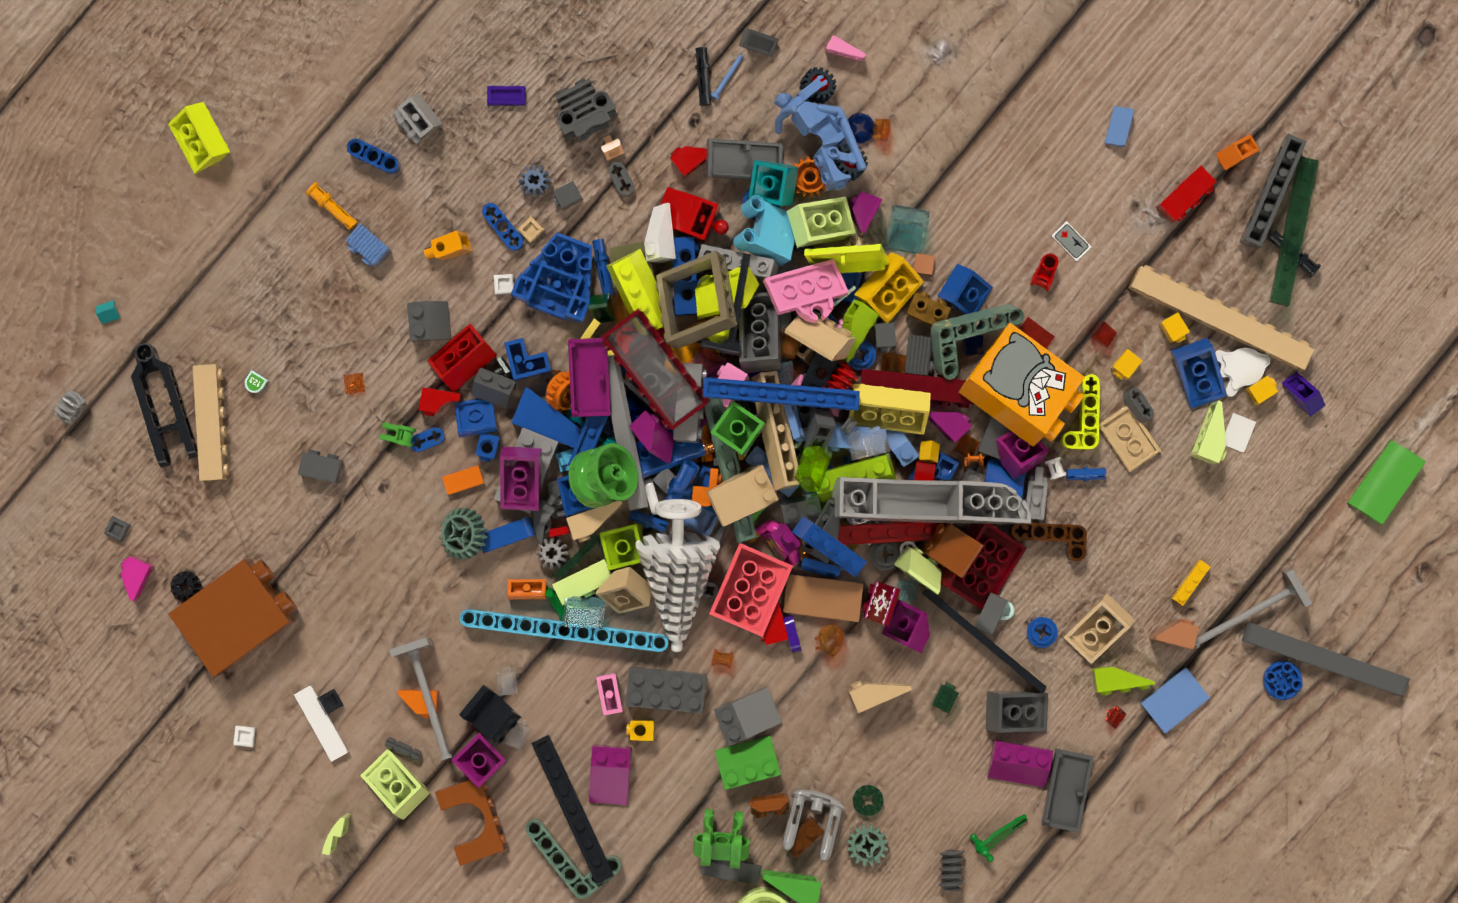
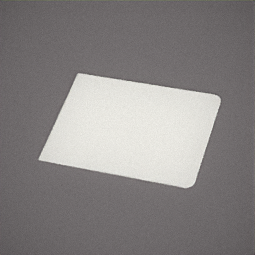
M1233 413L1225 432L1226 446L1240 452H1245L1256 422Z

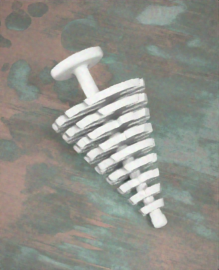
M669 499L655 504L657 515L672 519V532H669V536L666 533H656V541L650 534L643 537L646 546L640 540L635 544L640 561L646 567L643 570L648 577L647 581L655 598L656 607L660 609L658 613L660 618L663 619L664 629L667 630L666 636L672 641L671 650L680 652L683 649L682 641L688 636L687 629H690L692 625V617H695L696 614L694 607L698 608L700 597L704 592V586L707 584L712 568L710 561L713 564L715 563L720 544L719 541L710 536L702 534V541L696 533L684 532V519L698 516L701 513V504L692 500Z

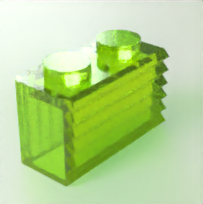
M806 446L796 470L795 479L806 492L820 491L830 458L821 446Z

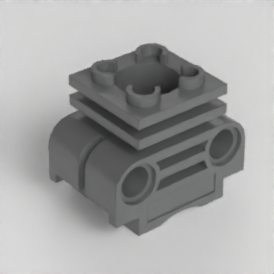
M581 79L575 83L576 86L570 89L566 87L555 96L562 110L559 112L557 120L567 141L574 137L577 138L579 143L587 140L593 133L613 126L611 118L618 115L608 93L604 91L596 92L590 79ZM600 102H606L604 106H598ZM567 119L572 120L570 124H564Z

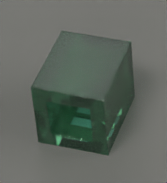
M948 682L945 685L940 683L930 704L950 713L959 692L955 691L956 686Z

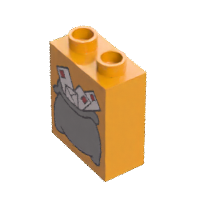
M1009 323L993 342L959 390V393L1034 447L1043 437L1052 442L1059 434L1065 423L1057 417L1063 409L1071 414L1083 399L1084 394L1078 391L1077 388L1085 377L1012 323Z

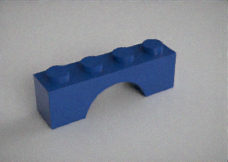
M805 517L801 518L792 531L793 534L854 577L858 576L867 563L866 560Z

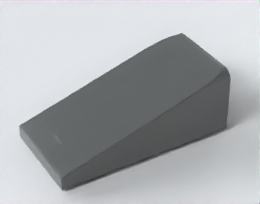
M990 592L975 627L993 635L1009 600Z

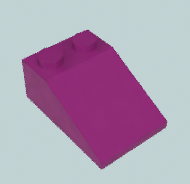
M503 446L500 454V509L539 511L542 475L541 448Z
M593 744L589 802L618 805L628 804L632 747Z

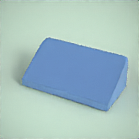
M1114 106L1105 144L1121 148L1125 146L1134 109Z

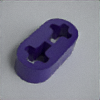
M793 616L784 617L783 620L792 653L801 651V646Z

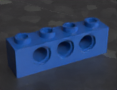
M694 237L674 238L676 259L672 260L673 268L687 263L680 259L683 253L691 255L690 261L695 260V253H699L698 242H695ZM696 274L692 275L690 281H683L681 279L674 282L675 316L697 315L695 288L699 280H697ZM685 291L693 293L691 300L683 299L682 295Z

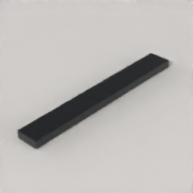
M929 589L924 590L922 595L1038 691L1043 693L1046 690L1047 686Z
M550 735L532 742L535 753L596 884L614 876Z

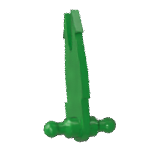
M1023 814L1015 818V820L994 832L984 841L979 840L976 834H971L970 840L974 842L975 851L985 856L988 862H993L994 857L989 853L990 850L1017 828H1020L1028 820L1027 816Z

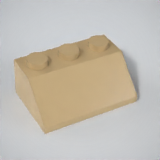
M813 310V313L818 316L817 323L805 321L798 315L784 331L787 335L831 361L846 359L856 340L849 330L845 328L840 329L835 326L836 323L827 318L823 321L819 316L820 313Z

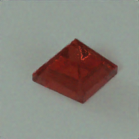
M1116 706L1107 711L1106 722L1116 729L1127 713Z

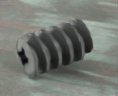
M945 850L940 852V855L944 856L945 859L939 860V862L944 864L945 867L939 868L940 871L944 872V875H940L938 878L944 880V882L939 883L938 886L944 890L962 891V888L958 887L963 884V881L958 879L963 876V873L958 871L964 868L959 863L964 861V857L960 856V854L964 853L962 850Z

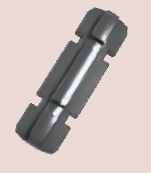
M388 737L385 742V747L393 748L394 751L406 757L410 756L415 761H418L421 757L422 752L420 750L412 749L413 747L400 741L397 742L392 737Z

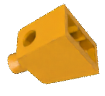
M458 230L431 240L432 246L424 249L427 259L435 257L439 260H446L472 252L467 233Z

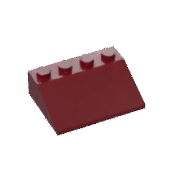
M970 523L965 534L984 546L963 578L943 566L941 570V585L983 610L990 592L996 595L999 594L1027 548L992 524Z

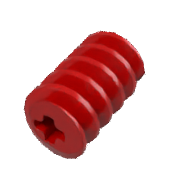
M840 363L843 369L837 368L835 371L838 376L831 375L834 382L827 381L826 384L831 389L848 390L847 386H854L851 380L858 381V378L852 369Z

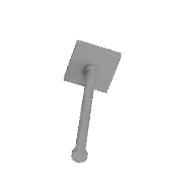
M1288 567L1282 570L1289 583L1287 585L1288 588L1197 637L1195 646L1199 648L1200 644L1290 595H1296L1300 604L1304 607H1308L1313 603L1294 570Z
M426 637L390 649L389 651L391 657L394 658L406 655L411 657L442 755L440 759L443 761L452 758V754H449L418 656L420 654L419 651L434 646L433 640Z

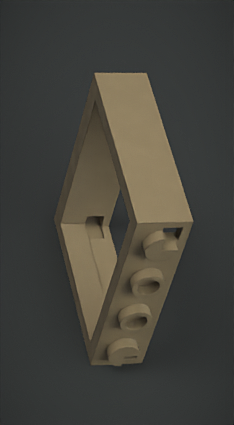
M714 251L656 275V289L660 297L658 303L662 310L661 321L665 329L664 339L673 348L679 349L737 326L726 258L719 252ZM712 267L720 316L677 333L669 284Z

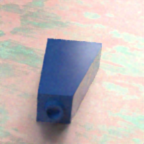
M525 387L511 423L575 448L582 430L536 393Z

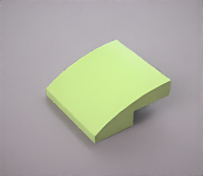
M350 813L342 816L333 826L325 841L322 854L330 855L336 850L338 837L344 836L348 831Z

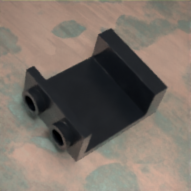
M485 685L479 689L459 714L464 720L473 724L487 738L486 741L496 747L505 740L506 735L517 725L518 720L521 718L497 693Z

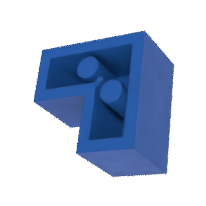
M523 338L504 342L514 381L552 372L547 352L529 356L525 339Z

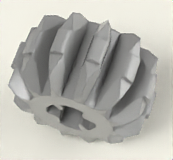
M71 390L65 393L57 403L54 415L62 422L71 424L80 417V414L86 407V399L79 393Z
M554 537L550 538V544L547 539H543L546 546L538 544V547L543 550L542 552H536V555H542L537 561L542 562L545 560L544 568L550 563L551 570L554 569V563H556L558 568L562 567L559 560L564 563L567 562L562 557V555H569L567 551L562 552V549H565L567 545L564 544L560 547L561 539H558L556 544H554ZM551 548H555L554 551H557V555L553 559L547 554L548 551H551Z

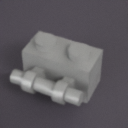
M420 94L410 96L393 113L396 123L403 127L407 133L406 136L409 140L412 139L416 145L422 141L421 138L429 136L442 125V122Z

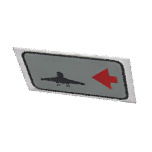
M1067 221L1052 235L1076 261L1091 248Z

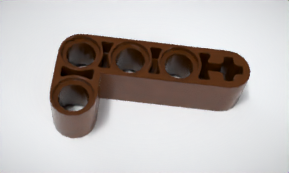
M1031 523L1013 524L1010 527V535L1016 540L1066 542V555L1071 561L1078 562L1086 556L1087 532L1081 525ZM1020 526V529L1029 530V533H1021L1020 537H1018L1015 529H1018ZM1038 526L1043 530V535L1039 538L1034 535V529ZM1056 527L1062 530L1060 538H1055L1053 535V530ZM1075 528H1078L1081 531V537L1079 539H1075L1072 536V532ZM1075 547L1079 548L1081 552L1078 558H1074L1071 553Z

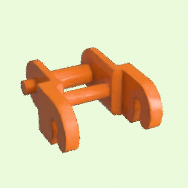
M968 453L967 457H964V469H967L970 463H979L980 469H983L984 456L981 453L979 456H970Z

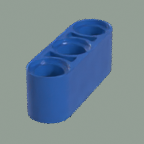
M356 138L351 139L347 143V151L354 158L390 175H395L400 171L401 164L393 155ZM360 144L361 150L358 153H353V146ZM371 153H378L377 160H369ZM392 160L395 161V167L387 169V163Z
M526 517L485 532L488 538L484 539L486 545L481 546L482 552L486 553L534 536L535 532L530 518Z

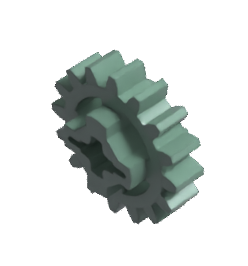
M862 824V829L860 830L855 827V834L849 833L852 839H847V843L851 844V846L847 847V851H852L849 856L850 858L856 857L855 863H859L861 860L863 866L866 865V862L873 866V861L880 863V856L886 857L883 851H888V847L884 846V844L888 843V839H883L885 836L884 832L878 833L879 827H876L874 830L872 824L868 828ZM868 832L875 834L879 839L871 838ZM862 834L860 841L855 843L857 837ZM865 837H867L869 843H873V845H870V853H868L866 847H862V845H865ZM880 847L878 853L873 856L874 850ZM856 851H862L866 854V857L860 856Z

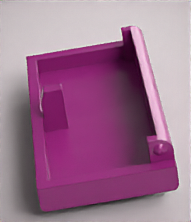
M602 338L568 339L572 417L611 415L608 351L602 344Z

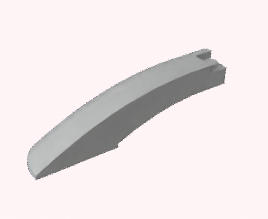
M839 477L835 481L832 499H835L834 518L929 523L1031 524V515L1025 500L1021 499L1016 490L1001 483Z

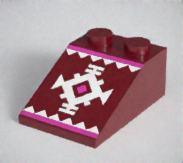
M878 581L870 584L867 592L870 595L868 603L864 602L861 613H864L863 617L889 626L901 589Z

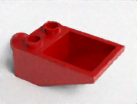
M667 187L660 205L670 203L672 228L674 231L694 237V239L707 243L712 228H714L718 235H724L728 232L729 225L725 220L715 221L720 210L719 204ZM707 210L711 211L710 216H705ZM699 228H704L703 234L698 233Z

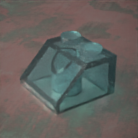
M892 204L884 248L922 254L930 211Z

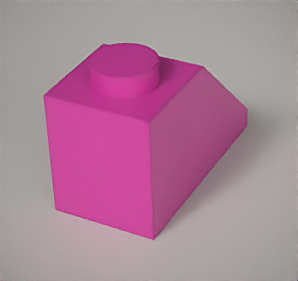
M134 556L124 559L120 574L129 599L138 601L154 566Z

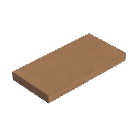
M789 574L786 583L783 612L860 622L864 584Z

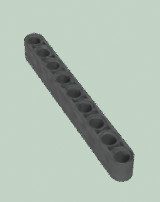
M1249 622L1242 638L1244 642L1402 697L1405 696L1410 681L1408 677Z

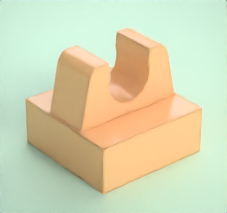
M610 135L603 138L605 145L601 146L607 161L624 153L619 139L613 141Z

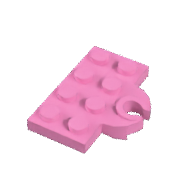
M834 259L767 277L763 281L777 315L795 310L802 319L812 323H817L818 316L813 313V309L821 312V319L824 321L833 309V299L847 296L849 293Z

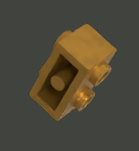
M920 291V293L916 292L905 315L932 327L934 323L946 320L951 308L947 307L948 303L939 299L936 302L930 299L931 296ZM917 304H922L923 308H919ZM935 311H938L940 316H936Z

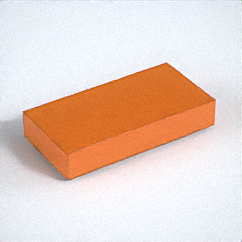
M479 465L442 477L447 495L485 483Z

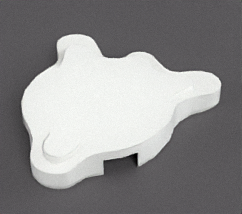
M1240 348L1233 352L1221 350L1215 352L1217 361L1220 363L1222 378H1229L1226 386V393L1229 397L1234 396L1241 387L1249 386L1259 381L1264 374L1265 368L1270 364L1268 355L1261 354L1251 348Z

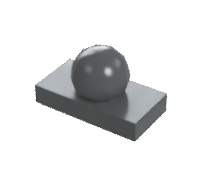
M745 27L739 46L772 57L778 38Z

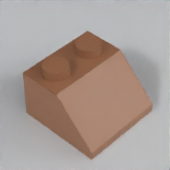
M1180 618L1179 622H1170L1150 634L1149 638L1194 649L1199 627L1194 626V621Z

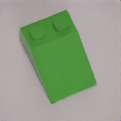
M760 869V874L765 881L796 902H819L821 881L818 877Z

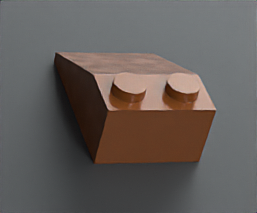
M939 523L935 533L926 542L922 552L963 578L984 545L950 523Z

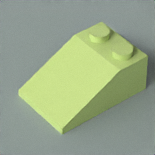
M1221 401L1210 403L1190 455L1209 464H1217L1224 460L1227 450H1224L1226 438Z
M906 546L894 565L922 586L939 594L941 569L937 567L938 563L930 557L928 559L922 556L923 552L917 547L910 548Z
M387 749L360 775L391 812L402 820L431 793L390 749Z

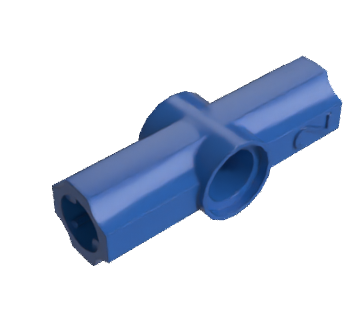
M690 460L683 462L676 478H672L669 483L668 494L665 500H687L692 491V483L700 470L697 464Z

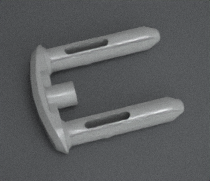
M804 789L796 790L791 795L793 802L782 842L783 848L789 851L794 846L804 802H812L810 811L814 814H821L823 806L827 807L826 809L830 810L819 855L822 862H827L831 857L841 812H844L845 808L839 800L822 792ZM797 808L798 811H797L795 823L793 824L792 821H793L795 809ZM834 819V825H833L832 833H831V836H830V835H829V832H830L832 820Z

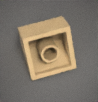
M631 567L614 571L596 591V595L618 614L649 606L652 593L648 582Z

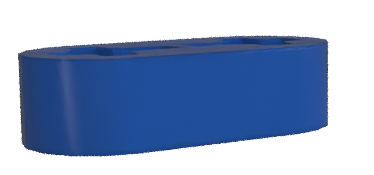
M435 427L416 434L412 438V444L416 442V438L419 440L426 439V442L421 444L420 449L414 445L410 448L413 451L422 452L440 445L445 440V433L442 429ZM434 431L441 433L439 441L435 439L429 440L428 438L434 435Z

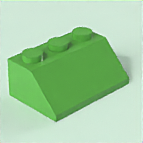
M771 735L715 750L725 790L781 775Z

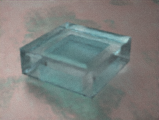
M898 580L897 588L901 590L897 600L916 601L917 581Z

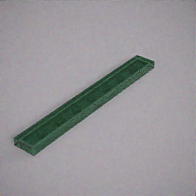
M1300 156L1297 163L1269 300L1270 303L1286 307L1290 306L1318 160Z

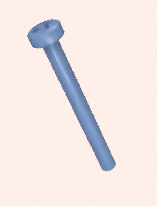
M739 54L715 93L712 92L710 94L715 100H719L720 97L718 95L741 62L742 55Z

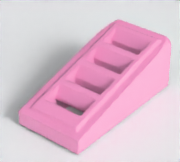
M832 36L825 48L827 53L858 61H864L866 57L864 52L836 36Z

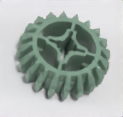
M457 508L450 511L449 515L444 516L445 521L441 522L443 529L439 530L442 532V536L439 539L443 540L441 546L446 547L445 552L450 553V556L456 557V559L466 560L477 556V553L483 551L481 546L486 545L484 539L488 538L485 535V531L488 529L483 526L486 522L481 520L482 515L469 508Z

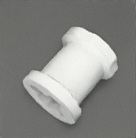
M1061 457L1045 461L1051 474L1050 480L1067 475L1063 471Z

